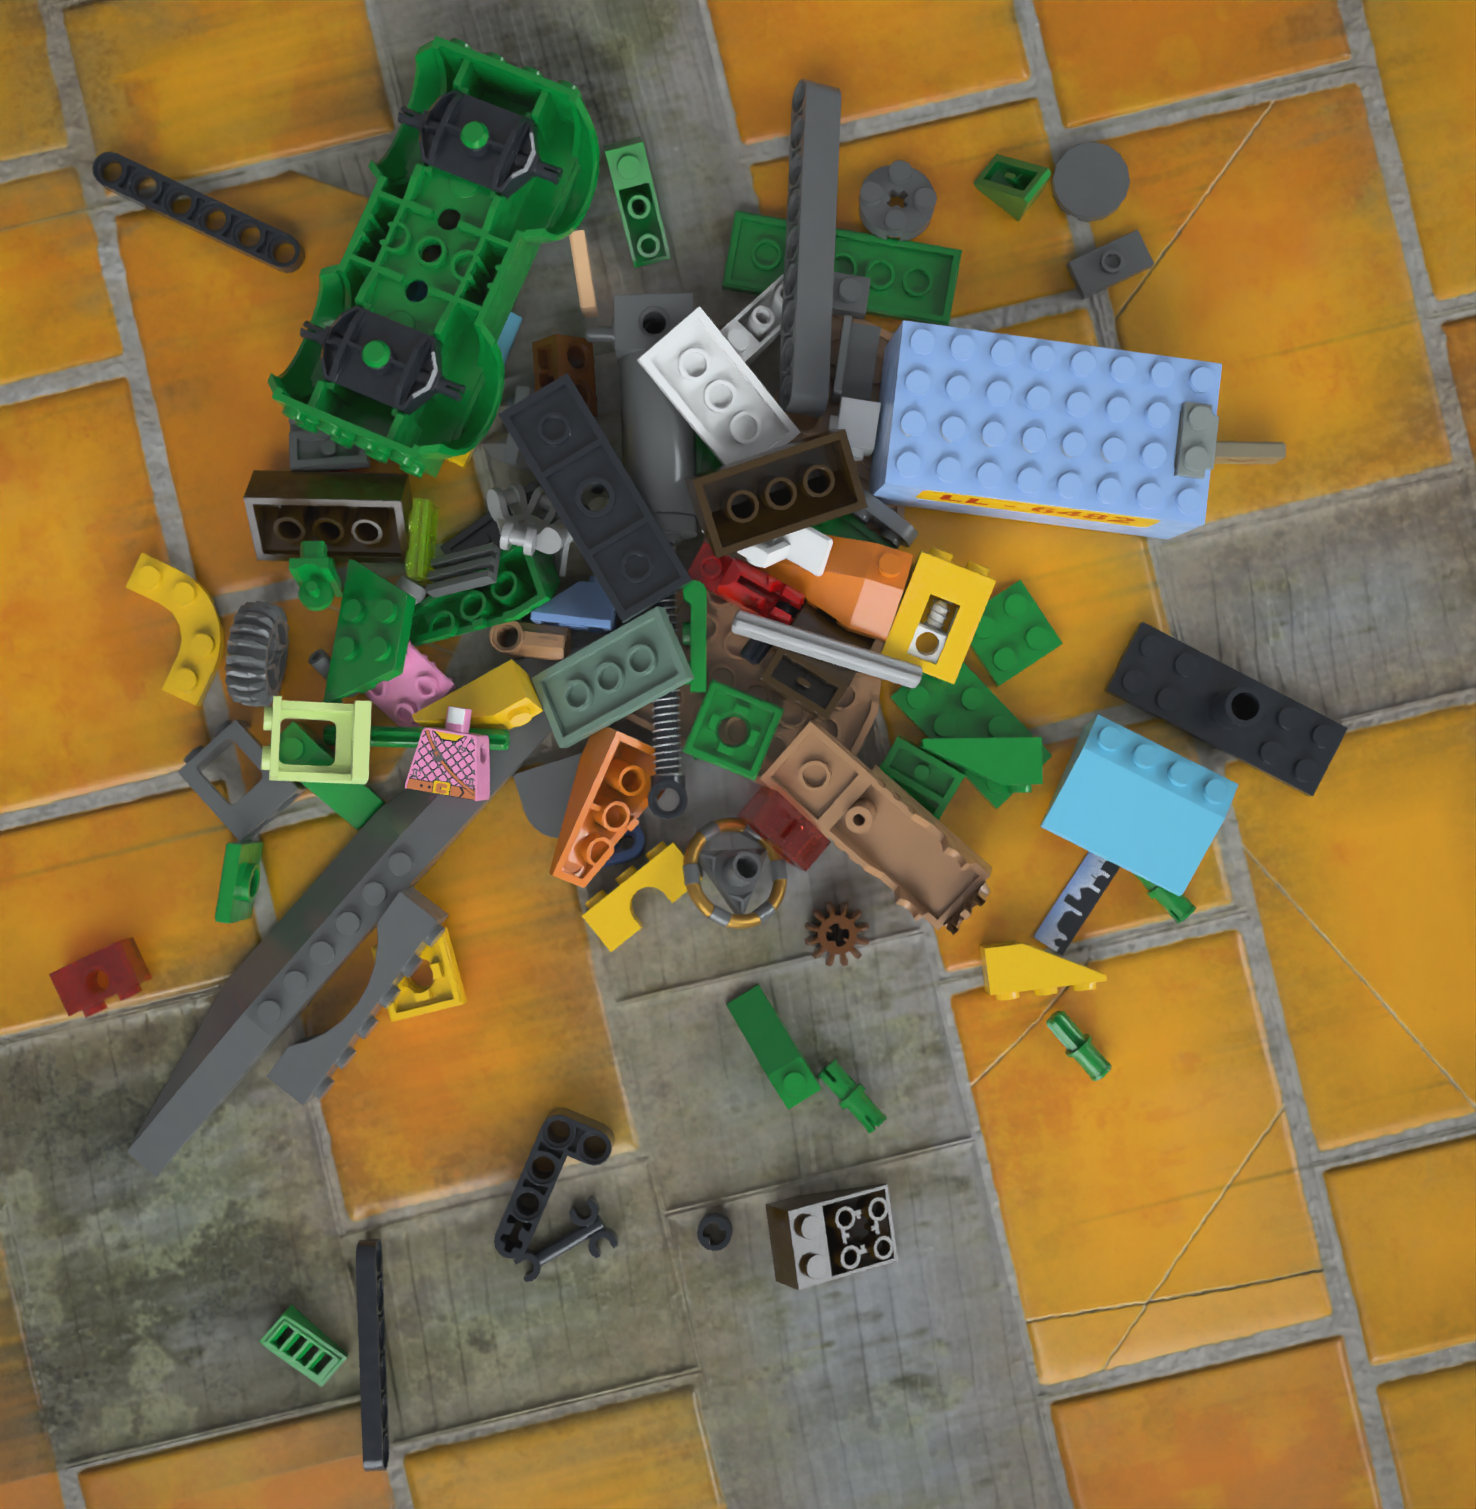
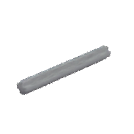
M738 610L732 621L731 631L736 634L910 688H916L922 677V668L919 665L746 611Z

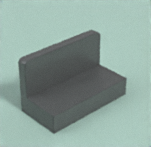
M844 315L830 401L840 403L842 397L870 401L881 327L852 323V315Z

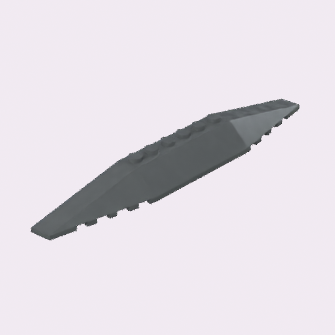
M544 709L543 712L532 717L525 725L508 730L510 733V745L507 750H489V800L474 801L404 789L378 809L230 976L127 1150L155 1177L161 1173L310 1005V1001L377 927V922L399 891L411 886L414 887L552 732Z

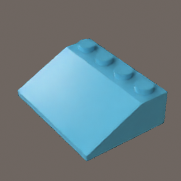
M1098 714L1083 727L1040 827L1181 896L1222 825L1239 784Z

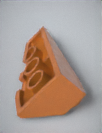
M605 727L590 735L579 760L549 871L550 875L585 888L612 856L614 846L627 831L632 832L638 825V817L649 805L650 776L656 774V771L653 770L656 768V764L653 763L655 761V756H653L655 749L652 746L610 727ZM665 789L659 793L657 801L663 795Z

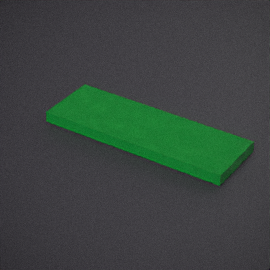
M735 211L722 289L759 296L784 274L786 219ZM836 228L834 272L871 278L866 315L949 326L962 250L913 241H899V239L887 237L886 240L873 234Z

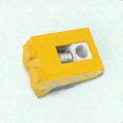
M931 546L929 553L920 550L916 562L912 565L908 575L909 580L899 602L887 640L883 642L880 654L919 665L922 668V672L954 684L996 580L988 576L989 568L968 561L966 567L951 562L953 554ZM930 594L946 600L934 599L933 602L935 604L933 607H930V614H927L928 620L924 623L920 622ZM947 603H955L957 607L947 632H944L941 627L944 626V620L948 619L946 617L947 612H950ZM924 632H931L937 636L938 644L931 652H921L915 645L916 639Z

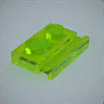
M413 498V509L409 515L410 543L409 549L406 552L405 569L407 577H410L415 582L432 584V581L428 579V573L434 570L430 566L431 558H435L439 508L433 502H430V499Z

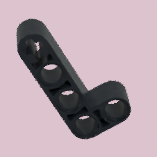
M557 1108L549 1113L541 1126L496 1231L494 1244L500 1255L513 1259L525 1253L567 1156L593 1166L607 1161L615 1141L614 1134L608 1126L567 1108ZM556 1120L564 1121L570 1128V1134L565 1137H558L551 1131L550 1124ZM594 1135L599 1136L605 1141L606 1149L601 1152H592L586 1145V1139ZM541 1156L548 1157L553 1161L555 1169L547 1173L542 1172L536 1167L535 1159ZM526 1192L533 1193L538 1198L539 1205L535 1208L524 1206L520 1201V1195ZM518 1219L524 1222L515 1243L510 1241L509 1238Z

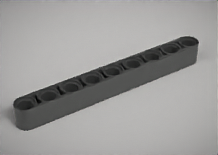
M802 78L794 90L791 108L778 405L784 412L819 418L826 410L829 397L841 91L839 88Z

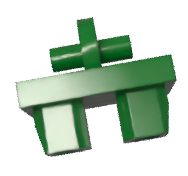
M302 541L300 545V558H289V571L300 587L298 595L303 606L311 611L324 610L332 603L334 596H343L344 585L336 571L334 559L327 557L325 542Z

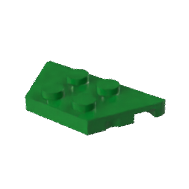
M349 560L323 699L324 703H343V698L355 692L364 694L375 688L378 683L389 681L403 674L416 598L355 560Z

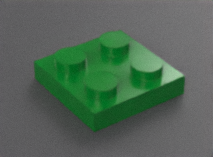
M1019 580L987 602L970 648L996 687H998L1063 643L1022 581Z

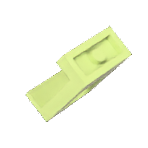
M273 696L272 707L264 706L263 730L271 731V746H262L261 770H269V780L366 784L369 778L372 701L355 700L354 704L288 701L282 700V696ZM284 719H304L333 722L336 726L334 763L330 766L281 763L279 760L281 721Z

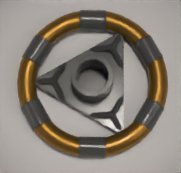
M721 818L710 821L696 831L690 840L684 854L682 866L684 884L691 900L703 915L723 927L745 929L761 925L775 914L785 896L788 877L786 863L781 850L763 828L740 818ZM723 832H738L757 842L762 847L761 849L701 851L706 843ZM767 855L770 860L773 881L771 893L763 904L751 913L744 914ZM698 862L734 914L713 904L705 895L700 885Z

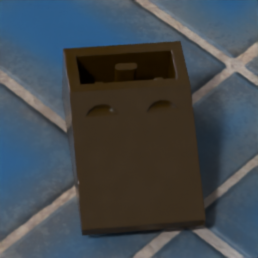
M808 603L804 605L792 625L870 650L876 640L847 631L836 623L837 620L820 608L816 610ZM778 647L758 682L825 722L830 718L857 671Z
M888 1184L798 1195L765 1204L776 1282L796 1290H802L898 1261Z

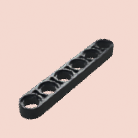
M104 152L93 163L94 177L108 191L280 272L292 273L298 270L304 262V250L291 235L118 153ZM111 163L121 164L122 174L119 179L106 181L104 179L105 168ZM146 179L155 180L157 184L156 192L147 198L140 197L138 194L140 183ZM182 195L189 196L191 198L190 209L184 214L174 213L172 208L173 201ZM217 211L223 212L226 216L224 226L219 230L208 229L207 218L209 215ZM248 228H257L261 235L259 242L254 246H244L241 242L242 233ZM283 244H290L295 248L293 259L287 263L278 262L275 256L276 250Z
M380 1239L359 1240L357 1243L356 1285L363 1466L366 1472L387 1470L389 1462V1419L382 1244Z

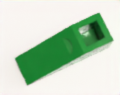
M638 136L603 145L634 268L671 259L641 137Z

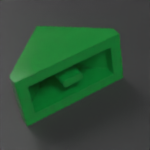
M996 154L973 184L981 193L1017 221H1020L1042 193L1052 173L1047 167Z

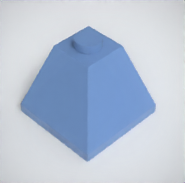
M590 576L589 582H577L531 612V620L541 625L568 627L574 631L609 634L617 628L618 613L595 576Z

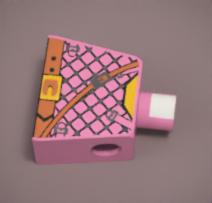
M448 706L445 728L425 727L422 730L405 783V789L474 801L489 800V737L487 735L469 733L471 709Z

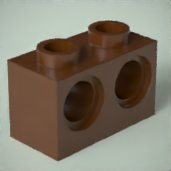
M557 333L532 342L535 392L568 373L592 415L598 417L593 342H587L586 338Z

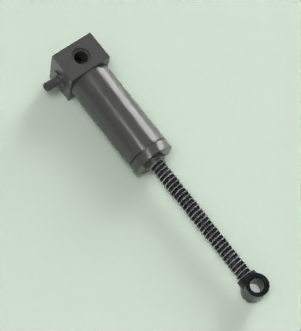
M693 293L614 295L612 326H587L585 329L586 341L613 342V349H615L620 367L622 464L672 548L676 549V547H673V544L698 536V519L684 479L697 474L696 432L637 359L695 309ZM653 331H662L659 334H650ZM677 592L651 606L652 609L657 606L665 608L675 633L678 631L675 626L678 623L675 622V616H678V614H675V609L678 608L675 607V601H677L675 594ZM675 689L651 702L654 704V708L651 710L654 711L652 718L655 722L652 724L655 726V730L652 731L655 734V738L652 740L655 741L653 746L655 749L653 754L655 761L653 763L656 764V768L653 770L656 771V774L650 776L648 804L651 811L663 819H673L683 814L689 800L686 791L685 775H682V772L679 771V767L682 766L679 764V759L682 757L679 756V751H681L679 744L681 742L678 736H681V734H678V729L681 727L678 726V721L681 720L678 719V714L681 712L678 711L680 704H678L677 699L680 697L677 696V691H680V689ZM667 788L674 789L680 799L678 806L672 811L661 809L657 801L659 793Z

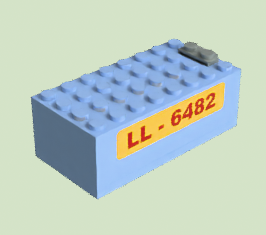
M903 320L884 348L878 403H881L872 454L868 492L886 504L1160 539L1173 538L1205 525L1210 472L1214 469L1219 423L1217 407L1222 364Z

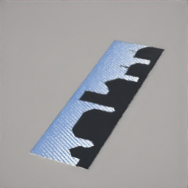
M1089 851L1033 937L1060 955H1063L1120 866Z

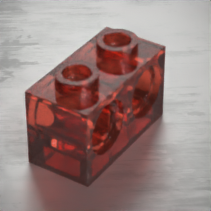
M762 786L737 814L789 865L805 872L831 843L777 790Z

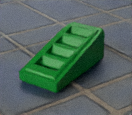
M292 1304L259 1341L273 1354L321 1387L349 1356ZM287 1327H290L294 1332L286 1340L281 1334ZM300 1336H303L307 1340L297 1350L293 1344ZM314 1344L320 1349L308 1360L304 1355ZM327 1353L333 1358L320 1370L315 1365Z

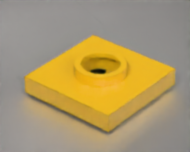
M445 927L446 929L440 939L432 947L426 945L419 955L422 959H426L431 963L429 966L433 971V983L428 986H420L411 977L407 978L404 976L397 985L401 990L400 994L387 1008L391 1022L462 1005L467 1002L447 927ZM378 945L371 947L374 961H376Z

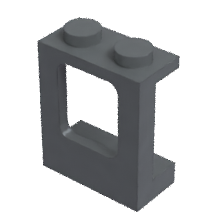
M235 719L233 722L227 720L217 727L212 733L215 738L204 748L203 746H198L184 758L183 761L186 764L178 773L239 841H247L253 839L304 793L307 787L297 781L269 780V770H261L263 745L249 731L251 725L247 721ZM235 742L260 769L262 779L235 804H230L201 772Z

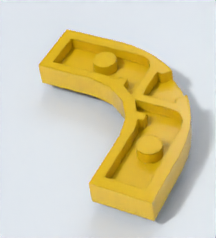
M141 553L126 588L160 603L172 612L180 625L182 641L179 653L161 690L201 707L218 672L224 653V626L221 625L219 614L214 605L215 601L208 591L190 575L147 554Z

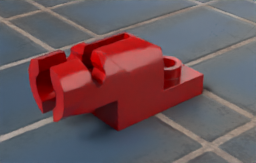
M706 542L703 543L687 571L692 581H700L704 584L706 590L740 609L787 625L792 624V616L775 607L776 603L782 601L800 610L806 597L802 592L737 557L732 558L729 555L716 558L710 545Z

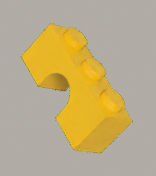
M664 841L660 842L645 855L649 859L647 864L639 870L632 865L615 879L619 884L616 889L608 895L602 889L585 903L589 910L582 917L610 952L614 951L643 927V923L634 913L632 906L633 897L638 890L645 887L657 888L667 896L671 903L687 892L682 868L685 853L675 841L669 846ZM699 872V877H700V881H701V880L703 879V876H702V874Z

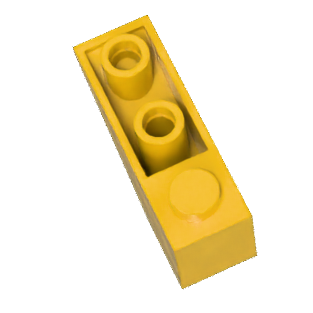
M1018 940L979 945L984 988L988 994L996 995V1000L1019 998V992L1034 990V994L1038 996L1058 993L1057 987L1070 985L1073 986L1074 991L1092 990L1096 988V982L1107 981L1106 975L1097 970Z

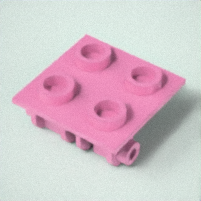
M409 639L403 674L389 681L378 683L375 688L364 694L398 726L422 727L414 721L412 715L454 692L457 687L454 686V679L446 677L436 667L437 664L434 661L430 662L426 654L422 655L410 644L411 641Z

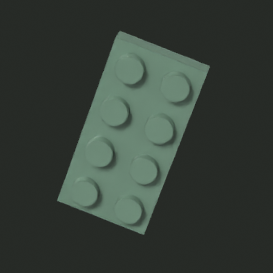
M659 606L531 677L559 748H568L695 679L664 607Z

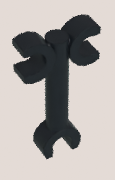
M593 1196L588 1197L587 1204L591 1208V1213L587 1216L581 1215L575 1205L570 1208V1218L579 1227L537 1251L527 1249L523 1255L514 1258L515 1265L523 1260H529L533 1263L534 1268L523 1277L525 1282H531L536 1279L542 1265L589 1238V1251L595 1258L601 1255V1250L597 1246L598 1239H608L613 1249L618 1246L617 1234L612 1229L606 1228L603 1219L598 1215L600 1208L596 1198Z

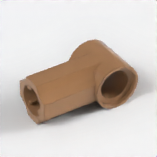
M515 620L492 626L489 633L492 646L512 659L524 657L561 661L571 654L572 638L571 629L568 627L522 623ZM517 630V642L511 647H506V636L511 631Z

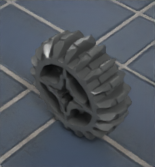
M256 601V603L246 602L244 605H241L238 613L234 616L233 625L230 627L229 640L227 641L226 666L224 668L226 671L225 682L228 686L227 691L232 697L233 702L254 707L269 706L273 702V696H277L281 691V684L285 679L284 674L287 667L288 644L290 641L288 639V619L282 607L262 601Z

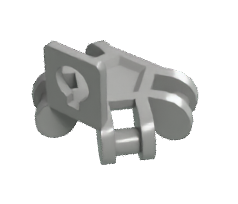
M519 483L509 485L507 490L504 491L500 488L489 489L487 492V505L492 518L497 522L501 535L500 549L509 551L512 544L523 546V554L533 556L535 549L542 553L552 554L558 576H565L569 545L574 540L543 488L540 486L533 492L529 504H527L524 488ZM507 506H509L513 516H510ZM547 510L548 513L544 520L540 519L539 517Z

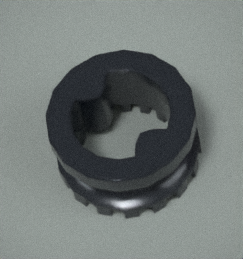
M709 1213L703 1217L698 1227L697 1236L700 1244L707 1250H722L731 1240L733 1232L732 1223L728 1217L721 1213ZM711 1222L719 1223V1229L726 1231V1236L722 1240L714 1242L711 1240L710 1234L704 1233L705 1226Z

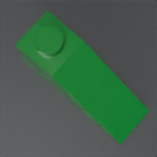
M293 721L280 734L279 760L281 763L312 766H330L334 763L335 752L307 724ZM301 782L357 830H360L378 809L386 804L367 783Z
M1042 737L932 738L919 740V748L996 785H1008V793L1032 792V785L1043 784Z
M759 984L726 1003L727 1008L758 1062L788 1110L821 1090L818 1078Z

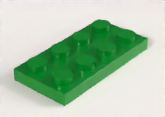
M964 662L954 684L922 672L920 683L916 688L902 685L890 697L894 704L928 739L1034 737ZM1042 745V764L1044 765L1053 755ZM953 764L955 767L966 772L965 778L995 809H998L1013 794L1008 793V785H996Z

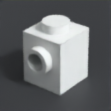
M842 397L837 416L830 415L828 430L845 429L854 461H861L863 456L870 457L874 450L881 403Z

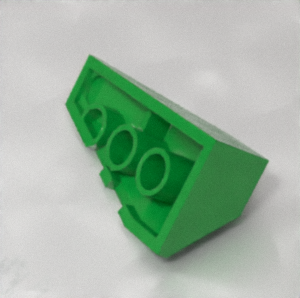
M512 544L509 551L501 550L496 583L436 598L432 596L425 598L416 604L414 608L409 637L411 644L417 647L519 620L548 602L561 584L551 554L542 553L535 549L533 556L523 554V546ZM488 568L482 569V570H478V571H474V572L476 573V572H479V571L487 570Z

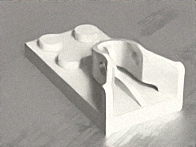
M700 306L694 309L637 359L722 465L786 445L801 433Z

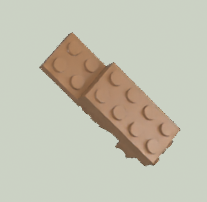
M814 719L805 726L760 777V780L826 838L829 837L833 840V844L841 851L844 850L853 862L859 863L864 871L879 878L892 889L896 904L905 907L912 914L914 920L918 921L924 918L937 930L942 926H946V929L954 935L959 930L963 920H967L972 915L973 907L977 904L981 907L986 902V898L991 892L986 880L991 875L992 867L877 765L869 769Z

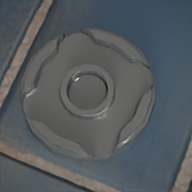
M1096 142L1077 144L1067 150L1055 166L1051 180L1053 198L1067 215L1071 214L1079 218L1078 220L1092 222L1103 220L1117 210L1127 195L1130 183L1128 167L1121 155L1108 145Z

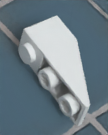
M784 274L720 330L747 366L781 333Z

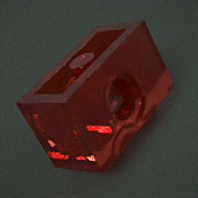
M133 937L119 940L49 974L68 1017L83 1012L85 1018L108 1008L105 1002L108 999L118 995L120 1001H123L142 992L140 984L152 979ZM100 970L105 972L109 979L106 989L100 987L97 982V974Z

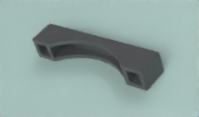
M413 886L399 891L377 922L378 946L375 966L369 984L357 1005L332 1029L321 1034L304 1037L288 1046L267 1075V1078L302 1105H305L315 1097L321 1100L334 1085L335 1081L331 1077L337 1068L344 1069L357 1052L353 1048L360 1037L365 1039L378 1024L379 1020L375 1018L376 1014L382 1006L387 1009L400 994L401 990L397 985L404 976L407 978L411 977L423 961L419 955L426 945L432 947L440 939L446 929L442 926V923L449 914Z

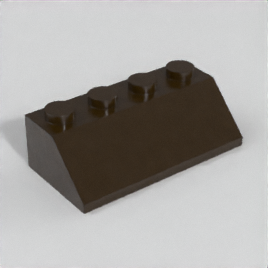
M831 429L684 478L696 517L716 558L868 507L845 429Z
M253 470L243 498L257 560L289 561V558H300V545L302 541H324L327 546V557L333 558L335 562L355 560L359 563L410 564L413 504L408 474Z

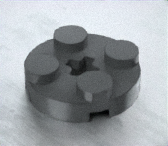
M895 161L891 165L876 169L864 180L859 194V217L863 225L875 236L886 240L887 236L893 238L900 237L899 241H907L919 236L929 226L937 196L926 176L918 170L911 168L910 164L905 161ZM891 197H899L904 200L903 204L905 207L901 209L898 205L890 207L888 204Z

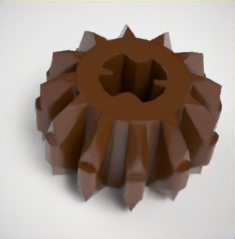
M827 901L825 902L827 915L823 916L817 908L812 910L814 917L819 920L818 924L805 922V929L814 931L817 934L804 938L806 945L820 942L813 950L812 956L817 959L827 951L825 957V964L827 966H832L835 954L839 955L841 965L847 966L848 959L845 953L850 951L855 958L859 959L862 954L854 947L855 943L861 945L869 944L868 938L857 935L858 932L869 929V924L867 922L854 924L862 912L856 908L846 916L848 910V903L846 901L841 902L838 913H835L833 903ZM833 924H838L841 929H847V935H841L844 940L839 943H835L833 938H826V932H832L830 926Z

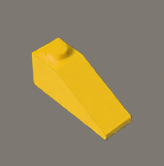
M511 659L414 713L412 716L414 721L422 727L445 728L448 706L472 710L469 728L509 730L525 725L532 717L543 712L529 674Z

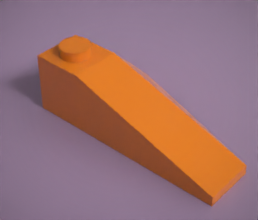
M826 535L833 540V544L823 575L821 576L814 575L788 559L779 561L766 568L754 566L805 594L806 603L816 610L820 608L837 620L836 623L847 631L886 642L904 591L914 555L873 542Z

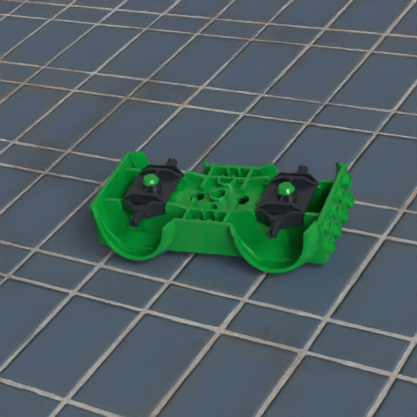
M435 36L434 40L419 47L415 55L416 73L408 106H402L401 112L398 113V122L401 125L391 146L377 163L371 160L368 165L370 171L376 177L377 183L340 264L322 268L319 273V293L311 322L305 321L303 323L306 329L301 328L300 336L304 339L286 370L279 376L271 373L267 381L273 392L271 398L283 407L281 412L283 415L296 421V426L313 434H317L318 430L330 435L329 439L349 449H352L354 444L364 449L367 456L379 462L387 463L388 459L400 464L401 470L418 478H422L424 473L437 478L445 459L468 453L481 442L489 431L501 404L505 380V366L497 341L542 243L559 241L569 236L585 217L596 190L600 161L597 134L581 92L575 85L565 80L554 82L544 78L539 71L529 66L518 68L508 64L503 57L496 53L486 52V54L474 51L467 43L460 39L451 38L449 41ZM448 209H453L460 213L458 225L452 230H444L438 223L441 213ZM438 245L442 248L441 255L436 261H423L422 255L427 247ZM414 281H423L428 286L427 296L419 302H412L406 296L407 287Z

